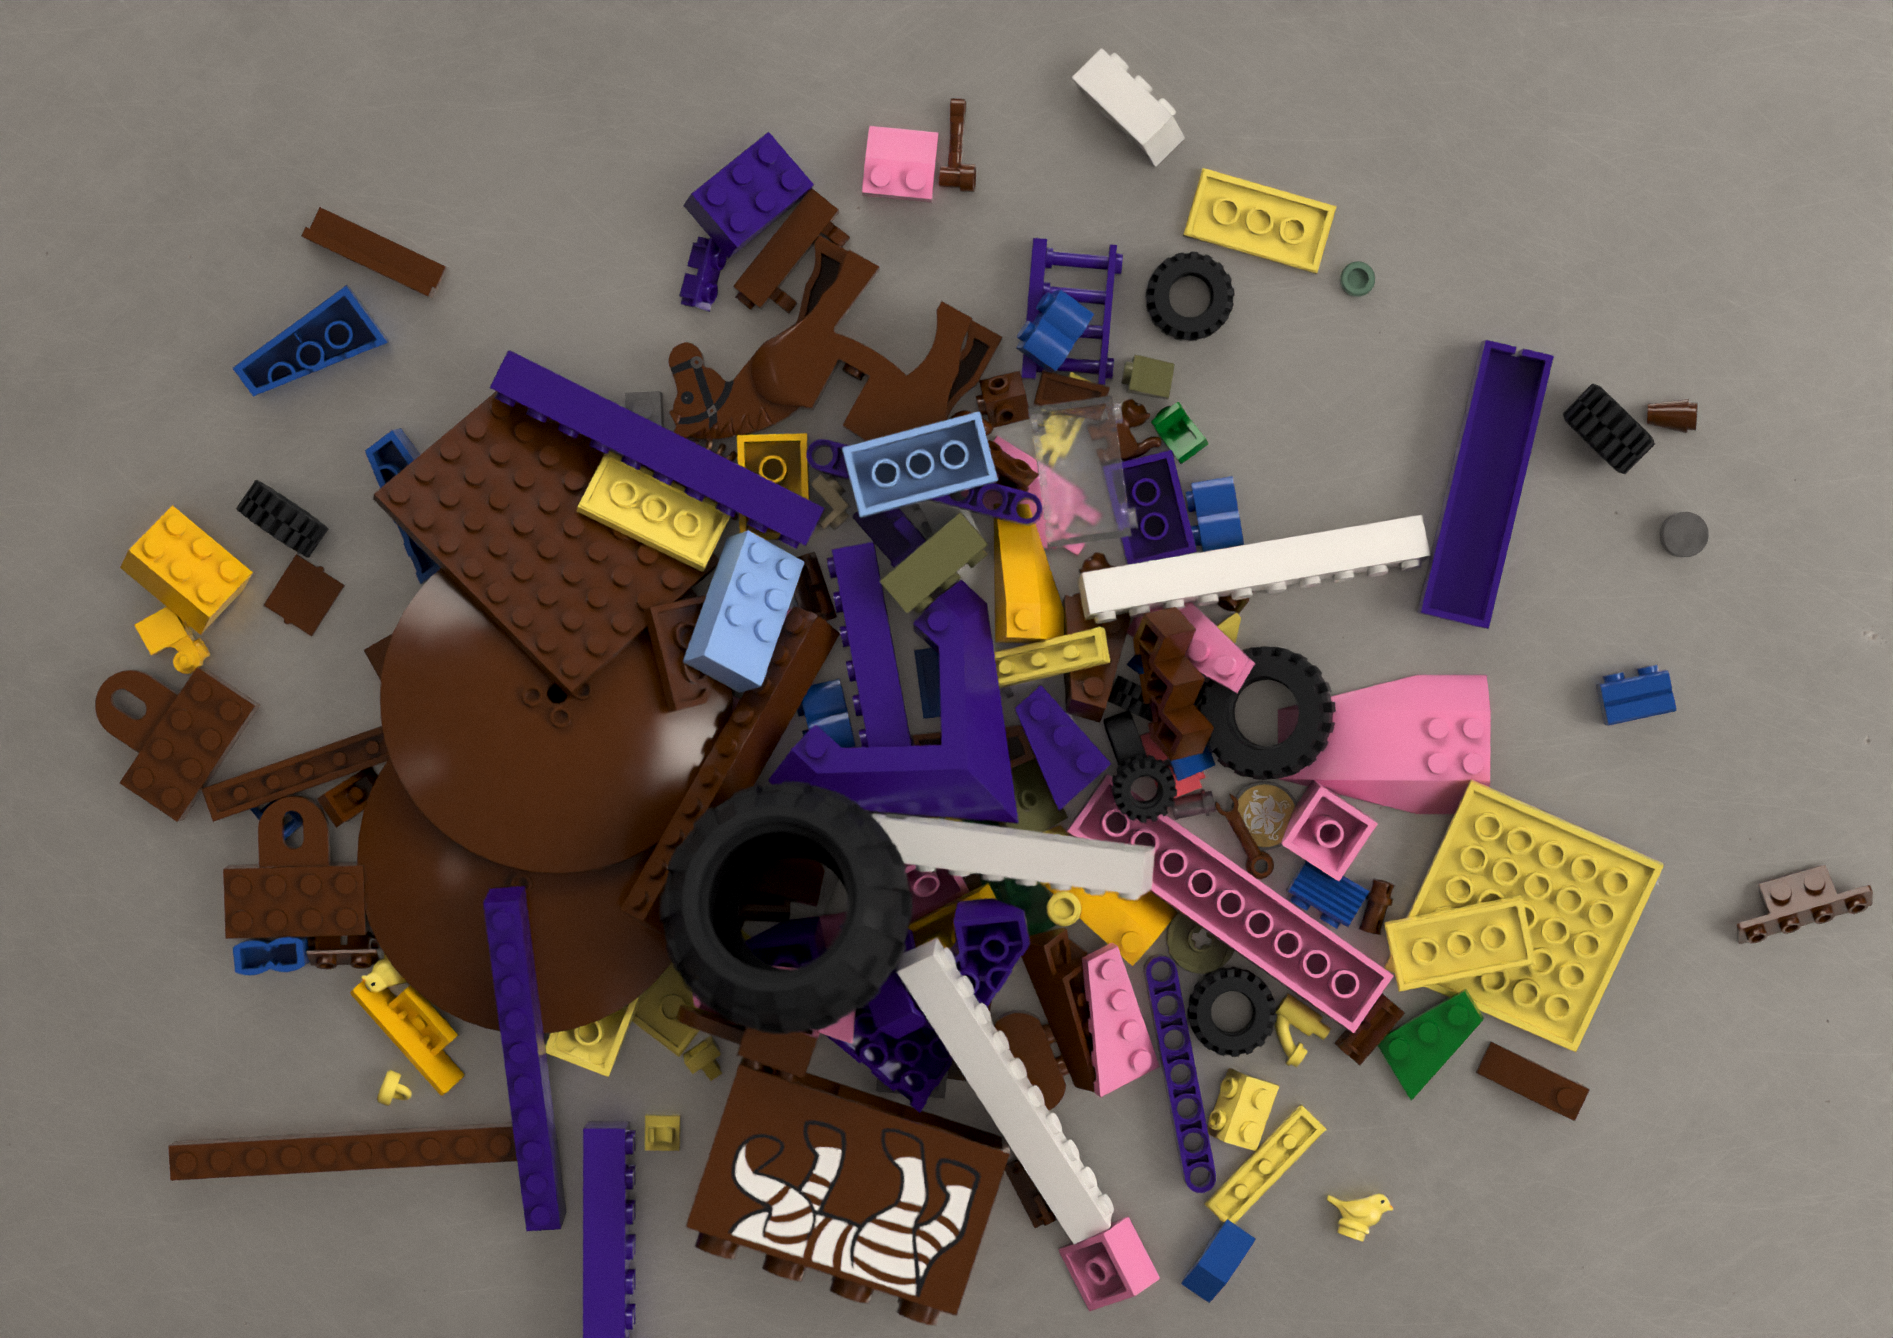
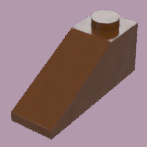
M1491 1041L1476 1070L1477 1074L1573 1121L1576 1120L1590 1090L1568 1077Z

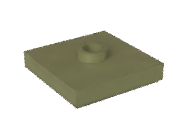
M1036 757L1011 769L1019 824L997 821L1000 827L1044 832L1068 818L1064 808L1058 810Z

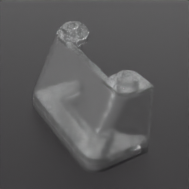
M1106 396L1029 407L1028 413L1032 433H1034L1032 437L1039 475L1044 520H1046L1047 548L1132 536L1131 529L1138 528L1135 507L1128 508L1117 424L1123 423L1121 403H1113V397Z

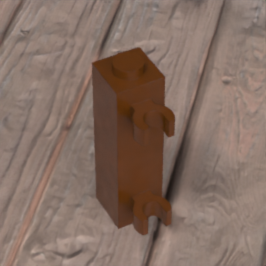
M811 188L733 285L734 289L738 291L735 298L750 310L755 305L762 310L771 299L790 314L798 303L781 290L780 286L812 248L818 236L823 234L840 247H843L850 239L845 232L832 223L840 213L839 209Z

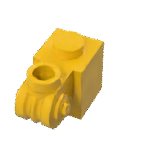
M168 607L134 624L151 655H157L170 647L178 651L173 658V664L175 669L182 674H192L196 667H201L203 660L210 656L201 638L195 640L189 628L190 626Z

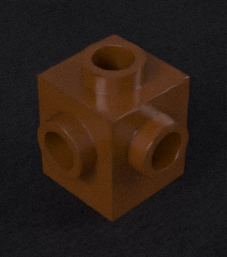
M1020 371L979 380L982 395L976 396L978 409L981 416H988V420L992 423L993 428L1031 419Z

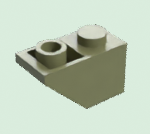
M1134 355L1132 362L1126 361L1124 364L1121 384L1128 385L1126 393L1168 400L1175 364Z

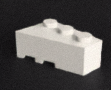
M1101 48L1072 79L1078 89L1126 134L1125 137L1132 144L1135 142L1149 158L1148 160L1156 167L1185 139L1173 117L1177 112L1164 98L1157 101L1149 94L1153 89L1142 77L1138 75L1136 78H1133L1126 72L1129 66L1116 53L1109 56Z

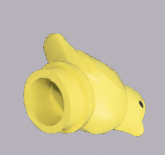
M385 953L384 958L375 963L372 972L361 977L365 982L366 988L371 992H380L387 987L407 983L393 967Z
M1381 1193L1350 1201H1342L1331 1195H1328L1326 1199L1338 1209L1342 1216L1338 1221L1340 1225L1337 1233L1364 1242L1366 1234L1369 1235V1227L1376 1225L1383 1213L1393 1211L1388 1197Z

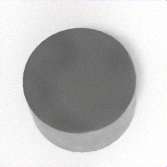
M1692 512L1672 514L1663 522L1660 528V542L1663 548L1669 554L1676 557L1697 555L1705 548L1708 542L1709 532L1705 521Z

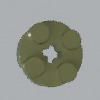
M1179 912L1169 923L1166 932L1168 953L1177 965L1184 970L1198 974L1209 973L1225 965L1231 959L1234 950L1208 932H1206V936L1211 939L1209 945L1203 944L1201 949L1196 948V941L1192 939V934L1199 933L1202 927Z

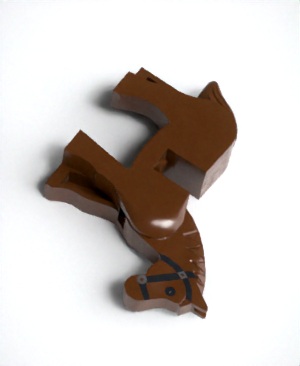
M819 235L814 243V269L805 285L796 323L764 342L732 381H725L715 370L705 367L703 354L694 344L684 342L672 349L669 355V366L676 383L677 396L673 409L669 413L676 424L674 433L686 439L690 437L705 440L734 438L737 435H748L773 427L790 418L800 409L814 411L840 362L844 364L842 370L860 381L864 376L868 377L866 384L843 423V427L865 442L972 414L973 412L962 410L948 419L952 409L959 400L977 386L1003 337L973 321L972 317L941 301L936 310L937 329L933 346L924 361L906 375L891 361L868 346L834 332L879 272L880 266L851 250L843 249ZM966 334H968L967 343L964 349L961 351L963 341L966 337ZM982 418L986 436H988L993 431V425Z

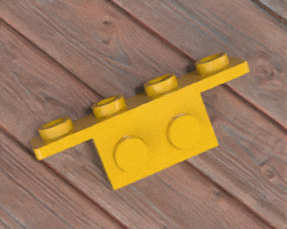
M364 981L351 990V996L441 1096L447 1093L464 1077V1073L443 1051L458 1034L428 1000L411 985L397 997L388 988L380 992H371L366 988Z

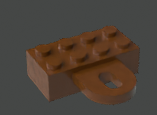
M204 666L196 667L179 694L145 672L137 670L121 671L104 681L98 690L95 700L96 715L102 727L112 736L139 753L119 783L177 822L183 821L202 794L201 789L208 785L261 706ZM125 689L145 703L146 713L141 719H134L115 706L113 697L118 690Z
M287 796L272 803L262 814L258 825L259 864L228 865L223 869L225 938L366 935L370 931V924L365 912L364 865H357V862H331L329 822L322 808L314 801L302 796ZM289 811H296L303 818L304 840L302 845L297 848L287 845L284 839V816Z
M680 1005L676 1016L677 1021L687 1026L739 1044L740 1047L737 1055L743 1057V1064L762 1070L763 1065H767L777 1069L775 1075L790 1081H796L797 1076L804 1079L820 1034L813 1030L790 1032L789 1034L761 1032L760 1030L736 1024L723 1016L687 1005Z

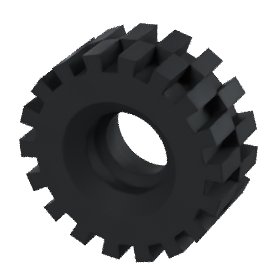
M258 480L254 481L236 508L238 512L259 526L263 531L308 558L329 529L296 503Z

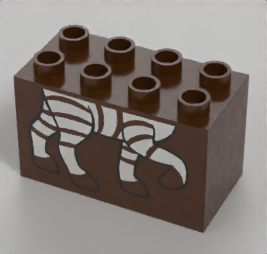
M742 1057L686 1224V1228L699 1232L695 1247L726 1259L736 1258L739 1245L765 1253L762 1269L793 1281L801 1282L807 1267L832 1275V1283L829 1290L836 1295L860 1303L869 1304L874 1289L899 1297L897 1313L919 1323L937 1326L941 1311L957 1316L1010 1155L1009 1144L1003 1136L924 1110L919 1113L912 1106L806 1072L804 1079L797 1076L796 1081H790L775 1075L777 1069L767 1065H763L762 1070L742 1063Z

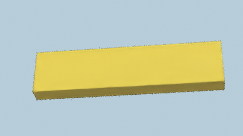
M1102 627L994 652L999 689L1110 663L1105 628Z
M1300 1104L1257 1148V1151H1254L1204 1204L1223 1223L1228 1219L1235 1224L1321 1136L1326 1128Z

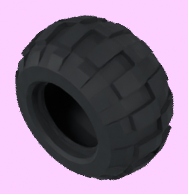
M784 781L782 784L762 787L755 785L734 793L732 798L716 808H709L692 824L694 828L682 845L676 847L666 869L669 873L664 893L660 899V921L664 925L667 941L666 949L675 970L679 972L691 989V992L701 1002L736 1024L766 1033L789 1034L790 1032L806 1030L815 1031L836 1024L841 1018L857 1008H863L880 992L879 988L887 979L892 969L896 970L906 947L904 942L909 922L912 920V894L909 892L908 879L905 872L906 867L898 848L871 814L853 800L836 791L812 786L810 783ZM804 858L826 866L840 879L847 893V912L842 929L826 952L803 967L785 970L763 962L750 950L740 928V904L747 886L762 869L780 860Z

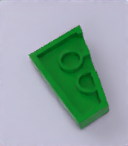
M1467 989L1460 991L1393 1029L1379 1043V1049L1411 1101L1483 1021L1484 1017Z

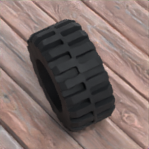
M1267 646L1243 649L1242 651L1255 664L1239 692L1235 693L1211 679L1208 683H1204L1200 692L1203 694L1202 702L1198 703L1197 709L1214 726L1206 747L1210 753H1214L1218 757L1217 761L1221 765L1234 770L1235 774L1243 777L1268 780L1294 775L1315 762L1318 754L1324 751L1329 743L1327 739L1329 734L1333 733L1335 722H1332L1333 712H1336L1335 702H1332L1330 692H1332L1331 687L1322 678L1321 675L1323 673L1316 665H1312L1307 661L1308 658L1299 653H1294L1285 648ZM1261 680H1273L1286 686L1294 695L1299 709V718L1293 733L1283 742L1273 746H1261L1249 741L1238 729L1235 719V706L1239 695L1247 686Z

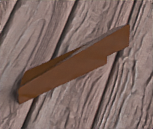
M1065 928L1030 935V945L1021 957L1073 1084L1076 1088L1095 1092L1096 1072L1095 1067L1092 1066L1091 1059L1093 1040L1088 1027L1090 1008L1089 1002L1086 1001L1082 960L1074 959L1072 961L1068 932Z

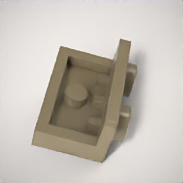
M820 474L811 485L834 510L819 525L824 530L829 526L836 530L850 517L846 511L851 506L842 497L846 490L833 476L825 479Z

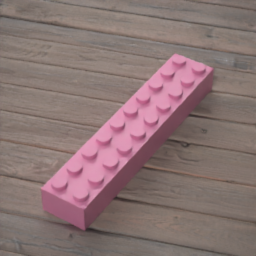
M1109 774L1104 775L1065 832L1072 837L1155 847L1152 890L1150 892L1347 1031L1355 1033L1394 975L1167 815L1163 817L1160 814L1157 816L1158 820L1154 822L1151 819H1146V823H1140L1139 819L1136 818L1133 821L1126 814L1123 815L1116 805L1112 794L1113 777ZM1131 791V795L1135 799L1139 801H1145L1143 798H1141L1136 793Z

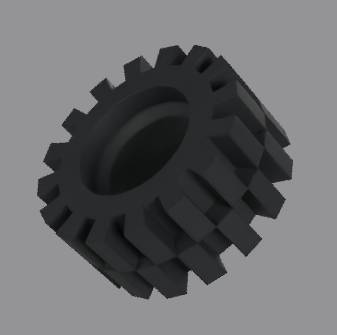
M1118 675L1111 689L1108 702L1153 722L1150 703L1144 704L1141 685Z
M1136 755L1135 760L1131 761L1128 758L1125 760L1126 764L1123 767L1121 765L1118 766L1116 769L1117 775H1113L1112 778L1113 787H1111L1116 805L1123 815L1126 814L1133 821L1136 818L1139 819L1140 823H1146V819H1151L1154 822L1158 820L1157 816L1160 814L1163 817L1168 814V807L1172 808L1175 804L1174 796L1177 797V789L1175 787V779L1169 767L1167 768L1163 761L1160 759L1157 761L1154 756L1148 755V758ZM1143 776L1151 777L1157 782L1155 796L1147 801H1139L1131 795L1133 782Z

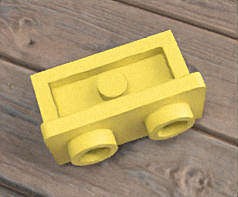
M1229 1068L1221 1082L1220 1093L1215 1107L1209 1116L1208 1134L1223 1142L1257 1151L1279 1086Z

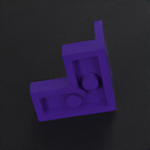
M900 508L860 518L859 511L853 514V519L891 561V566L894 569L927 541Z

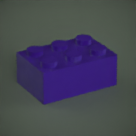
M767 132L691 193L683 206L729 259L800 202L814 184L770 132Z
M1172 450L1102 468L1126 565L1197 552Z

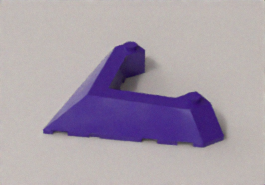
M960 580L940 595L913 622V631L939 654L941 745L841 748L815 724L789 751L768 780L771 785L782 784L784 781L810 783L812 786L836 791L856 802L864 810L878 811V813L926 817L940 816L952 817V819L989 820L1019 824L987 603L963 580Z
M994 898L957 902L954 917L957 941L950 948V951L955 958L956 968L961 976L965 975L970 980L974 996L979 1004L984 1003L988 1008L996 993H999L1012 973V969L1020 956H1023L1030 945L1025 912ZM820 917L784 920L746 940L750 950L760 960L769 965L780 967H803L819 958L827 950ZM868 1003L863 1008L856 1009L852 1044L827 1036L858 1063L862 1062L871 1069V1073L892 1091L897 1090L910 1100V1105L919 1113L953 1061L952 1056L931 1024L895 1039L877 1029Z

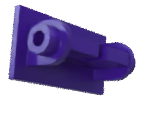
M698 236L697 243L693 242L687 266L698 269L697 275L685 273L679 297H682V305L696 307L710 312L711 306L717 298V283L720 271L724 268L727 256L711 238L707 239Z

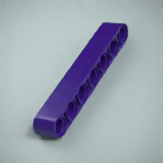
M826 439L816 440L809 445L806 457L808 463L816 471L850 480L842 451L843 447L849 445ZM821 447H828L832 450L833 458L827 465L815 463L814 454ZM995 483L969 489L967 497L961 501L951 499L950 495L928 500L1024 526L1036 524L1043 514L1041 501L1036 495ZM990 491L999 492L1003 497L1001 506L995 510L987 509L983 504L985 494ZM1031 500L1036 504L1037 511L1032 518L1024 519L1017 514V506L1021 501Z
M1156 954L1146 960L1144 964V978L1182 1177L1185 1184L1192 1191L1205 1193L1214 1187L1216 1171L1178 972L1175 963L1169 957ZM1159 961L1166 962L1169 966V974L1163 980H1155L1151 975L1152 966ZM1164 996H1172L1176 1001L1175 1009L1169 1014H1162L1158 1010V1002ZM1171 1030H1178L1182 1034V1042L1176 1048H1168L1164 1043L1165 1035ZM1178 1064L1186 1065L1189 1070V1075L1183 1082H1174L1171 1079V1070ZM1185 1098H1190L1195 1102V1110L1189 1116H1181L1177 1112L1178 1103ZM1190 1133L1201 1135L1202 1143L1196 1150H1187L1184 1147V1139ZM1197 1167H1204L1208 1171L1207 1180L1200 1185L1192 1183L1190 1180L1191 1172Z

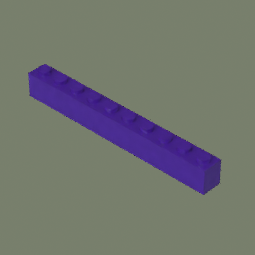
M510 350L507 351L490 386L491 389L497 391L494 398L514 407L517 401L529 407L526 414L544 423L548 417L559 422L558 430L569 436L577 438L578 434L581 433L591 438L592 440L589 445L603 453L608 454L610 449H613L623 454L621 461L635 469L640 470L643 464L655 470L652 477L671 486L674 480L685 485L684 493L699 501H703L705 496L717 501L715 509L731 517H734L736 512L749 517L746 524L763 533H766L768 527L781 533L778 540L797 549L799 543L805 546L808 545L826 509Z
M525 886L489 889L483 904L526 1231L557 1230L562 1227L566 1215V1205Z

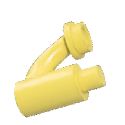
M1287 993L1275 1010L1277 1014L1275 1030L1280 1044L1288 1057L1285 1064L1288 1066L1293 1065L1297 1068L1308 1050L1303 1048L1301 1042L1295 1046L1290 1034L1289 1025H1293L1307 1036L1314 1033L1322 1040L1327 1037L1331 1028L1321 1022L1323 1016Z

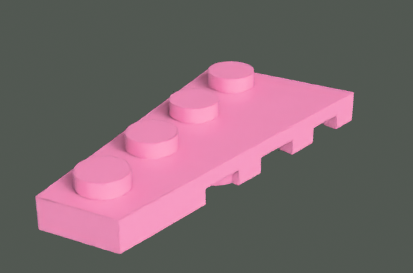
M1193 602L1184 603L1185 608L1179 611L1196 628L1185 656L1203 676L1238 693L1255 663L1203 614ZM1153 608L1150 609V612L1163 610L1164 608ZM1143 616L1133 619L1127 631L1128 635L1134 638Z
M1113 943L1082 957L1085 995L1090 1008L1088 1027L1093 1040L1091 1059L1092 1066L1095 1067L1096 1072L1094 1091L1099 1097H1103L1160 1067L1119 948Z

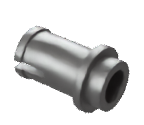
M1201 789V793L1174 798L1175 804L1172 807L1175 820L1205 813L1207 817L1210 816L1209 812L1216 811L1212 791L1205 792L1204 789Z

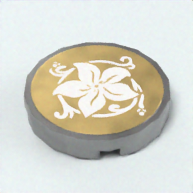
M1258 781L1248 784L1237 793L1236 798L1239 804L1238 811L1249 833H1251L1260 850H1271L1281 847L1292 812L1297 805L1296 799L1288 789L1275 782Z

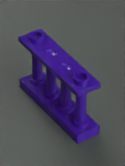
M1033 238L1026 322H1033L1039 313L1036 306L1047 292L1052 294L1054 291L1062 290L1078 303L1104 305L1102 326L1088 324L1079 337L1101 339L1100 359L1066 358L1057 371L1098 374L1097 384L1105 386L1106 378H1113L1114 358H1108L1114 276L1115 274L1121 275L1123 254L1116 253L1117 245L1112 244L1109 246L1108 256L1055 252L1053 248L1047 247V239ZM1052 265L1107 270L1105 291L1050 286V283L1044 282L1045 268L1052 269ZM1023 354L1021 377L1026 380H1035L1036 373H1041L1045 369Z

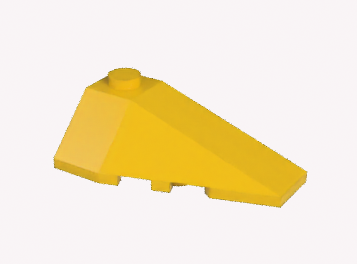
M1002 503L993 504L994 510L998 509ZM1018 504L1017 514L1024 519L1033 517L1029 504ZM994 518L995 643L1031 644L1064 636V608L1036 524L1024 526Z
M1050 883L1044 885L1052 894L1063 891L1074 894L1081 903L1079 918L1107 944L1113 943L1117 945L1121 956L1132 966L1157 940L1177 914L1173 907L1150 891L1140 896L1139 899L1130 900L1119 898L1118 892L1105 891L1103 895H1092L1084 893V888L1071 886L1070 890H1055L1050 888Z

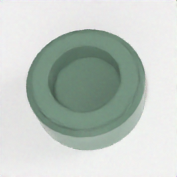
M1352 262L1340 274V285L1343 291L1350 296H1364L1374 287L1375 273L1364 262Z

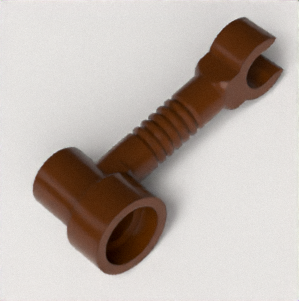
M951 98L948 166L940 167L939 186L960 188V192H975L976 164H962V139L964 135L965 99Z
M1229 794L1233 801V808L1230 811H1223L1216 801V810L1226 817L1240 844H1242L1241 846L1247 855L1245 862L1247 872L1256 879H1264L1274 869L1273 859L1268 853L1260 851L1238 811L1239 804L1237 798ZM1265 860L1267 864L1265 870L1261 872L1256 871L1254 867L1256 861Z

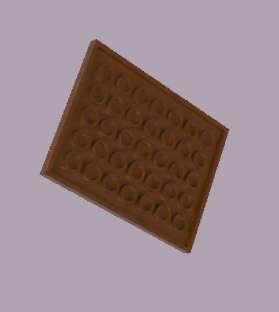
M496 391L374 493L373 500L570 697L648 628L644 609L679 601L717 567L719 558L712 553L704 572L577 512V507L605 453L590 446L589 444L592 439L581 433L578 434L577 438H574L558 430L560 423L549 417L544 423L526 414L529 407L517 401L514 407L494 398L497 393Z

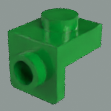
M1179 402L1161 409L1157 413L1156 418L1151 421L1158 436L1168 449L1172 450L1173 455L1180 464H1183L1209 444Z

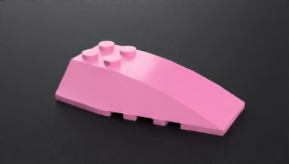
M1414 675L1331 696L1332 702H1335L1336 712H1333L1332 719L1335 725L1333 733H1330L1327 739L1329 742L1327 747L1318 754L1317 760L1310 766H1306L1294 775L1279 778L1280 780L1308 787L1314 780L1335 794L1415 814H1455L1470 779L1490 787L1491 710L1487 675ZM1298 704L1278 709V744L1286 740L1295 730L1299 718Z

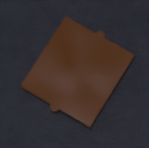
M296 554L264 603V606L284 618L285 624L292 623L310 636H313L345 585L324 572V567H316Z

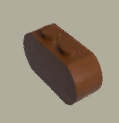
M1013 1010L999 1016L993 1025L997 1031H1002L1006 1036L1010 1052L1015 1059L1019 1058L1023 1062L1028 1080L1032 1086L1036 1085L1041 1090L1045 1101L1044 1105L1050 1111L1062 1100L1066 1090L1064 1076L1069 1075L1062 1055L1055 1058L1050 1046L1056 1043L1049 1023L1042 1025L1039 1017L1028 1011Z

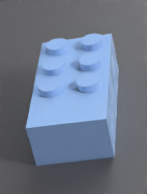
M980 411L842 448L860 518L998 481Z
M748 530L728 537L683 662L739 693L761 687L804 561Z

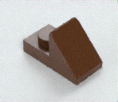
M372 767L359 771L317 798L336 828L364 811L369 794L378 777Z

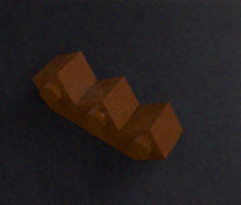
M1177 607L1144 614L1133 638L1135 655L1141 654L1144 673L1139 674L1144 704L1150 703L1153 722L1148 723L1150 738L1171 761L1203 753L1214 729V726L1194 705L1205 677L1185 656L1196 628Z

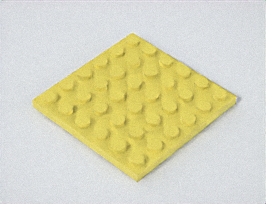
M1470 779L1407 918L1522 895L1536 965L1426 987L1448 997H1452L1460 991L1467 989L1480 1011L1576 1052L1664 867L1663 863ZM1390 954L1384 967L1386 970L1395 973Z

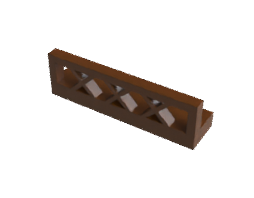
M319 207L310 229L305 227L302 234L303 238L432 299L447 269L446 266L321 207Z

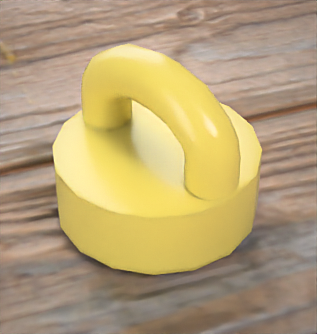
M1066 891L1058 892L1048 900L1046 907L1047 915L1055 925L1066 927L1074 924L1079 919L1081 903L1074 894Z
M392 1070L387 1071L376 1099L378 1103L389 1106L392 1098L398 1100H408L411 1098V1090L399 1084L400 1073Z

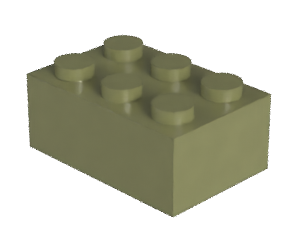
M960 512L879 582L907 614L913 610L919 614L935 601L931 596L932 593L939 587L944 591L948 590L961 578L957 573L966 564L973 568L988 555L984 549L989 544L963 513Z

